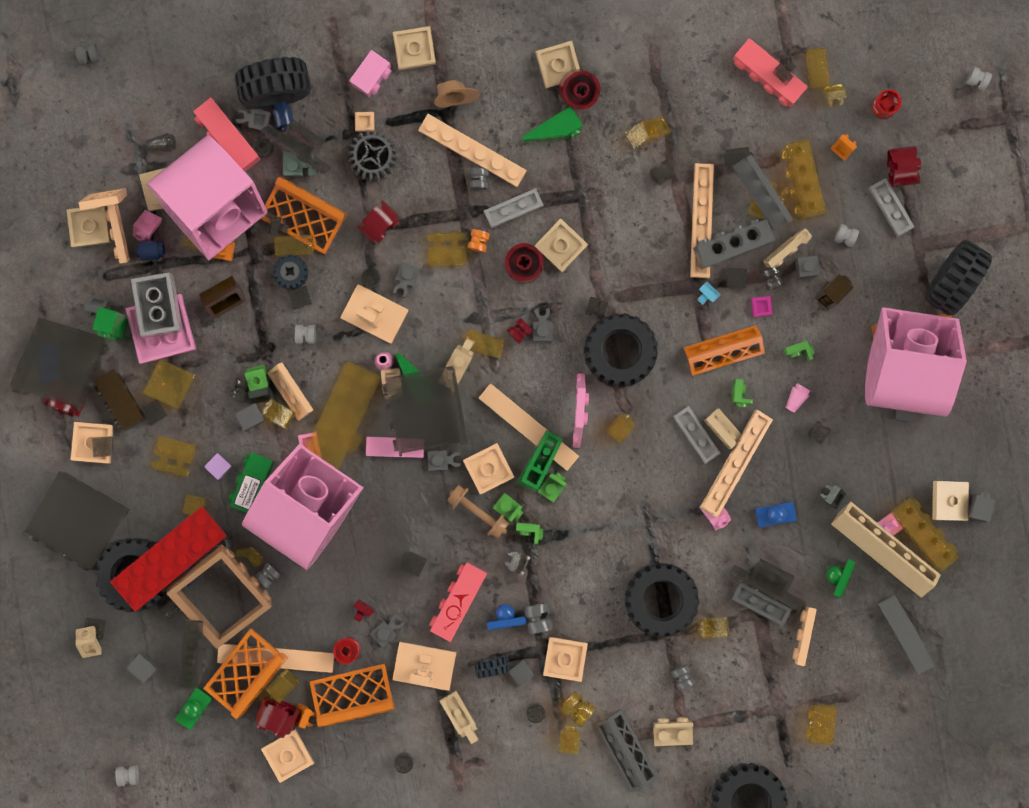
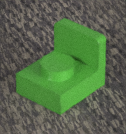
M808 341L783 349L785 356L790 355L791 358L802 355L801 351L803 350L807 361L813 359L812 355L815 354L812 344H808Z
M265 364L246 369L245 376L250 391L268 387Z
M734 379L731 403H736V407L747 408L748 404H753V400L742 399V396H745L746 384H743V379Z
M557 472L555 474L550 473L538 492L554 503L567 484L564 482L566 478Z
M505 493L493 507L510 522L513 519L517 521L523 514L521 511L523 507Z
M517 522L516 531H520V535L531 536V532H535L534 544H538V540H542L543 529H540V524Z

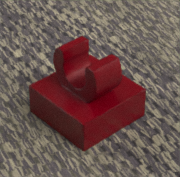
M357 600L353 606L358 610L354 619L359 622L365 615L371 617L375 611L374 608L361 600Z

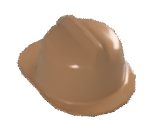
M451 80L437 85L438 96L434 104L437 107L443 108L467 104L476 101L480 94L475 89L465 88L463 83Z

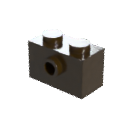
M233 276L199 294L204 307L213 320L247 301Z

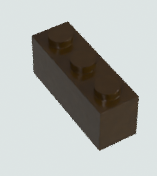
M839 274L830 280L814 298L827 310H830L838 305L853 289L851 286L852 282L846 276Z
M113 369L94 381L97 385L94 387L96 392L106 400L104 405L110 413L113 412L116 419L114 421L119 429L128 431L147 419L118 370Z

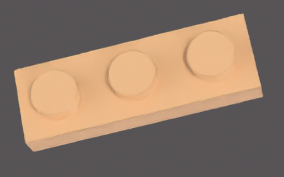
M282 362L267 373L298 421L313 411Z
M807 606L801 613L800 621L803 624L802 629H798L797 632L798 648H794L793 651L794 663L805 666L817 610Z

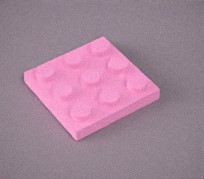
M178 294L177 299L183 332L143 338L140 336L136 306L125 308L139 364L196 350L182 294Z

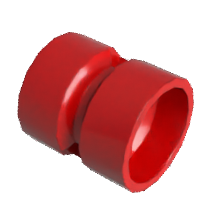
M891 89L882 91L872 103L874 115L880 119L892 117L901 107L900 95Z
M351 637L340 639L333 649L335 659L342 664L352 663L360 654L358 641Z

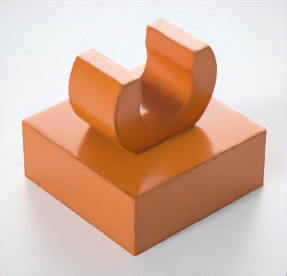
M843 134L830 148L844 161L857 148L856 141H850L848 134Z
M231 242L213 258L232 261L235 242Z
M298 703L296 710L299 709L300 712L295 725L304 729L306 725L312 727L313 724L308 720L310 716L316 717V713L307 706Z

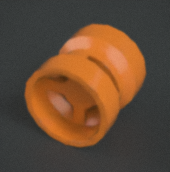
M472 229V238L468 242L467 248L485 253L487 248L486 241L489 240L490 234Z

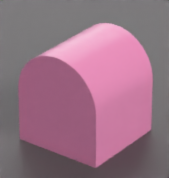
M209 135L205 136L146 183L158 203L208 261L268 213L253 180Z
M882 307L867 365L865 382L866 404L868 406L947 417L954 405L967 363L959 319Z
M299 444L264 482L247 512L242 526L302 568L308 570L335 535L364 487Z

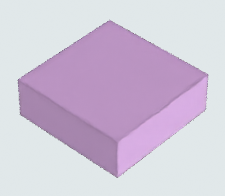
M217 453L204 467L217 480H220L232 466Z

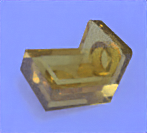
M270 399L265 404L262 412L263 417L286 430L296 414L273 399Z
M728 617L700 619L698 631L701 634V639L730 636Z
M567 725L565 729L560 728L559 753L578 754L580 730H576V726Z

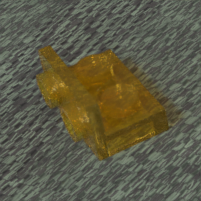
M812 703V708L808 710V720H811V723L806 731V738L809 739V743L814 745H833L836 706Z

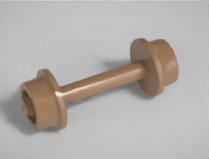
M458 485L455 490H450V497L447 501L452 505V509H455L459 503L492 527L487 534L488 536L493 535L498 539L501 534L507 533L505 528L509 522L504 519L503 514L496 521L464 497L469 490L468 488L464 489Z

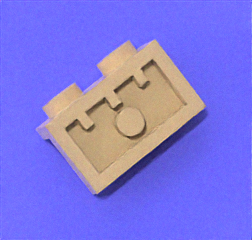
M716 409L704 421L728 449H732L737 444L741 433L720 409Z
M687 717L677 718V721H669V718H658L657 722H653L654 746L693 745V722L691 720L688 721Z

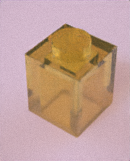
M627 413L625 415L620 414L605 432L621 444L636 426L633 424L635 420Z
M285 669L270 684L266 691L272 699L280 703L300 681L288 669Z

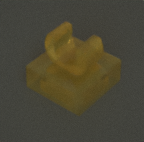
M842 84L823 87L824 95L830 107H833L834 99H838V103L843 105V98L847 97V92Z
M187 494L182 513L192 515L201 506L205 507L207 498Z

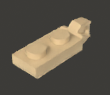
M802 228L765 258L763 263L766 267L777 268L784 262L783 259L787 255L790 256L798 250L797 247L801 243L807 244L812 235L806 228Z
M468 338L463 346L458 345L455 348L438 380L439 383L453 391L456 390L473 358L474 352L470 351L475 341Z
M455 691L441 699L440 703L458 734L462 738L467 736L471 744L478 741L474 732L477 729L476 723L458 692Z

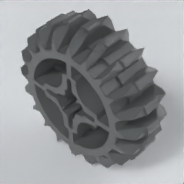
M366 130L367 136L364 137L362 133H359L361 139L354 138L353 141L356 145H349L354 151L347 152L349 156H352V158L348 159V162L354 163L351 169H357L355 172L357 176L363 173V180L369 175L371 182L373 181V176H376L377 181H380L379 175L383 174L384 178H387L386 171L391 174L393 173L390 166L397 167V163L393 160H399V156L393 154L399 152L398 148H393L396 145L395 141L389 142L391 140L390 135L384 138L385 133L383 131L377 136V130L373 131V135H370L369 130ZM369 142H380L384 144V146H379L375 148L372 147ZM364 145L366 153L358 161L359 150ZM369 148L374 154L378 153L376 155L378 163L370 156ZM389 151L388 160L383 166L380 159L385 154L384 152ZM374 164L378 169L369 170L362 167V165Z

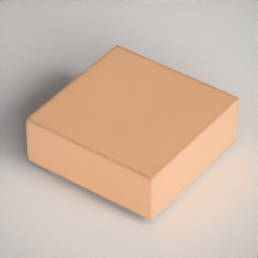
M355 112V132H366V130L373 132L375 130L374 112Z

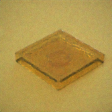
M160 359L143 394L179 410L195 375Z

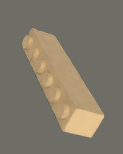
M850 501L838 512L831 525L922 598L935 587L941 574Z

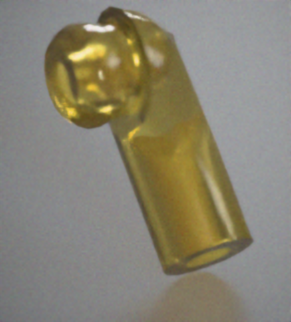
M236 548V558L247 557L254 567L261 564L262 556L255 548Z

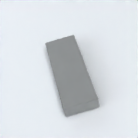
M887 178L869 187L896 237L914 228Z
M535 188L484 210V214L492 229L544 207Z
M689 406L672 416L704 464L721 454Z

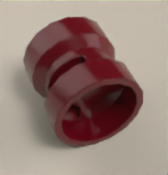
M522 318L516 321V325L506 330L518 344L523 341L526 335H530L533 332Z

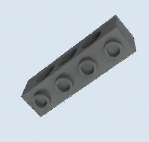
M758 218L750 221V226L745 228L743 225L732 228L733 232L727 235L725 231L714 235L716 238L709 241L706 238L698 241V246L694 247L693 250L701 270L775 241L768 220L761 221ZM748 231H750V232H752V233L754 234V240H753V241L750 240V239H748V237H747V232H748ZM730 238H734L737 241L736 247L730 245ZM713 245H717L719 247V254H715L713 252Z

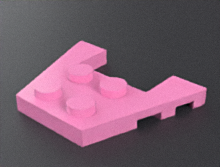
M577 373L572 448H580L583 425H586L588 421V413L584 412V408L589 404V393H586L585 374Z

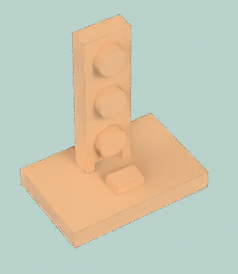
M126 188L88 194L78 202L80 210L97 209L107 206L106 218L107 221L111 222L112 226L110 236L112 240H115L116 244L114 248L115 258L119 259V263L128 262L130 256L118 206L127 196Z
M357 284L340 318L392 344L409 310Z
M399 642L392 680L449 691L457 652Z

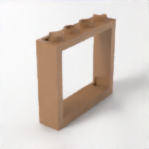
M222 544L167 586V595L216 649L272 607V598L269 596L268 591H263L259 587L258 580L254 576L250 577L246 572L247 568L242 562L238 563L234 558L235 555L232 550L226 549ZM220 559L226 563L260 602L257 607L222 634H219L181 591L182 588Z

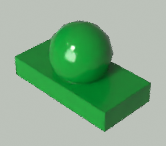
M848 559L844 570L840 566H832L827 570V580L831 584L837 585L834 596L842 598L856 565L854 561Z
M196 687L175 720L191 731L213 697Z

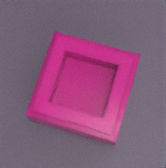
M771 296L751 298L753 318L773 315Z

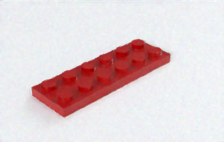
M201 506L111 580L110 583L136 612L226 538L227 535L204 507Z

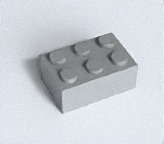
M163 273L131 279L140 336L150 338L183 332L174 276L171 273Z

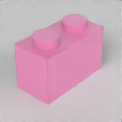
M371 50L349 80L350 84L370 98L372 94L375 95L380 89L379 84L382 79L386 80L392 71L390 69V62Z

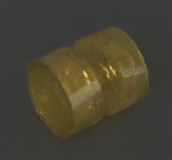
M574 690L559 710L567 717L572 716V721L582 727L596 707L589 701L584 702L583 697Z

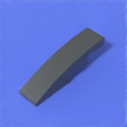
M894 595L879 603V609L887 620L888 626L898 640L899 646L916 674L919 676L934 668L935 665L896 596Z

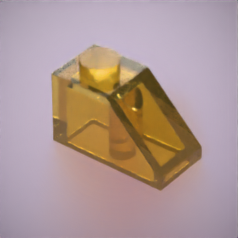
M659 116L642 121L625 133L632 147L636 149L670 134L671 130L664 116Z

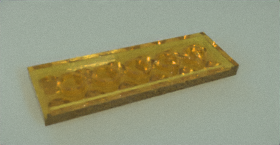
M346 361L306 448L339 470L377 389L381 376Z

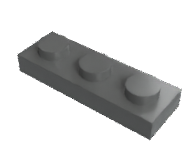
M739 582L731 598L784 626L792 610Z

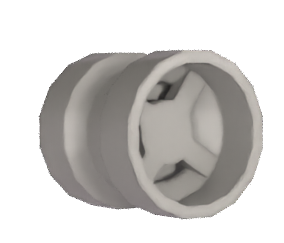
M974 66L966 84L970 86L975 85L979 90L985 91L992 78V73H984L980 68Z
M840 224L834 242H844L846 246L853 248L859 230L855 228L848 229L846 225Z
M296 324L295 343L302 344L303 342H308L309 344H315L316 325L304 327L303 325Z
M137 765L130 766L128 769L124 767L116 768L117 786H125L128 782L131 785H138L139 771Z

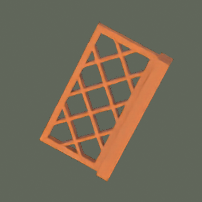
M278 177L275 182L276 185L265 204L267 211L269 208H276L278 218L270 219L263 216L261 219L326 254L348 214L285 178ZM278 190L285 193L287 201L277 203L275 195ZM298 200L302 203L303 210L294 213L291 202ZM288 203L291 214L281 216L278 206ZM315 209L318 211L320 219L310 222L307 211ZM304 212L307 223L298 226L295 215ZM292 216L295 227L287 229L284 227L282 219ZM332 219L337 224L333 230L327 231L324 220ZM321 222L324 232L314 235L311 224ZM308 225L311 236L304 238L300 235L298 228ZM325 234L327 243L324 248H321L317 245L315 237Z
M251 628L203 689L231 712L230 715L238 719L247 711L288 659V656L283 652L280 653ZM251 635L257 640L258 647L248 648L247 640ZM268 649L274 655L270 660L263 661L262 650ZM258 650L259 661L250 662L249 651ZM245 651L246 662L236 663V654ZM251 664L260 665V673L258 675H251ZM246 665L247 676L238 677L237 666ZM233 666L234 677L225 678L224 669ZM238 679H248L249 687L246 690H239ZM235 680L236 691H226L225 681ZM216 681H221L222 692H215L211 688L212 684ZM236 693L237 702L232 706L227 702V694Z
M385 664L310 681L317 725L320 728L396 710ZM382 669L383 677L379 683L370 678L375 670ZM361 674L366 677L361 687L351 682L355 675ZM337 679H343L347 682L342 692L332 687ZM368 680L377 684L372 695L363 690ZM323 683L328 686L323 697L316 693V684ZM350 684L359 689L353 699L344 694ZM380 687L387 691L388 699L379 700L374 697ZM331 689L340 694L334 704L325 699ZM361 691L370 696L367 703L363 705L355 701ZM342 696L351 701L347 709H341L336 706ZM323 701H326L332 705L329 713L321 715L319 707Z

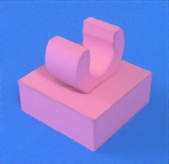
M889 513L877 522L893 536L903 529L892 513Z

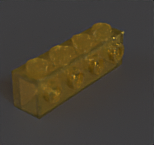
M809 139L787 143L784 146V150H782V156L784 161L788 163L786 172L788 179L792 180L791 194L797 201V205H795L797 216H800L802 221L825 215L826 209Z
M906 497L892 508L889 513H892L906 534L937 571L942 572L959 558L956 554L958 550L952 543H947L944 539L946 536L940 528L936 529L933 526L932 518L920 510V503L915 498Z

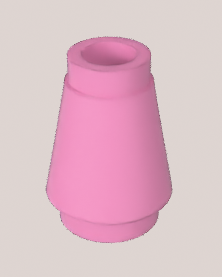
M381 352L375 358V365L380 370L390 369L394 364V358L388 352ZM386 357L387 361L381 363L380 358Z
M797 383L795 387L793 386L785 407L795 413L809 397L810 390Z

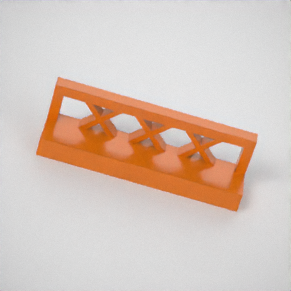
M756 325L683 347L692 376L765 354L762 335ZM758 343L759 349L749 350L751 345ZM734 350H740L738 355H730ZM715 356H723L720 361H712ZM698 361L704 362L702 366L694 368L693 363Z

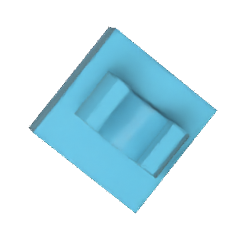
M706 282L699 289L703 294L697 300L703 305L708 299L714 302L721 294Z

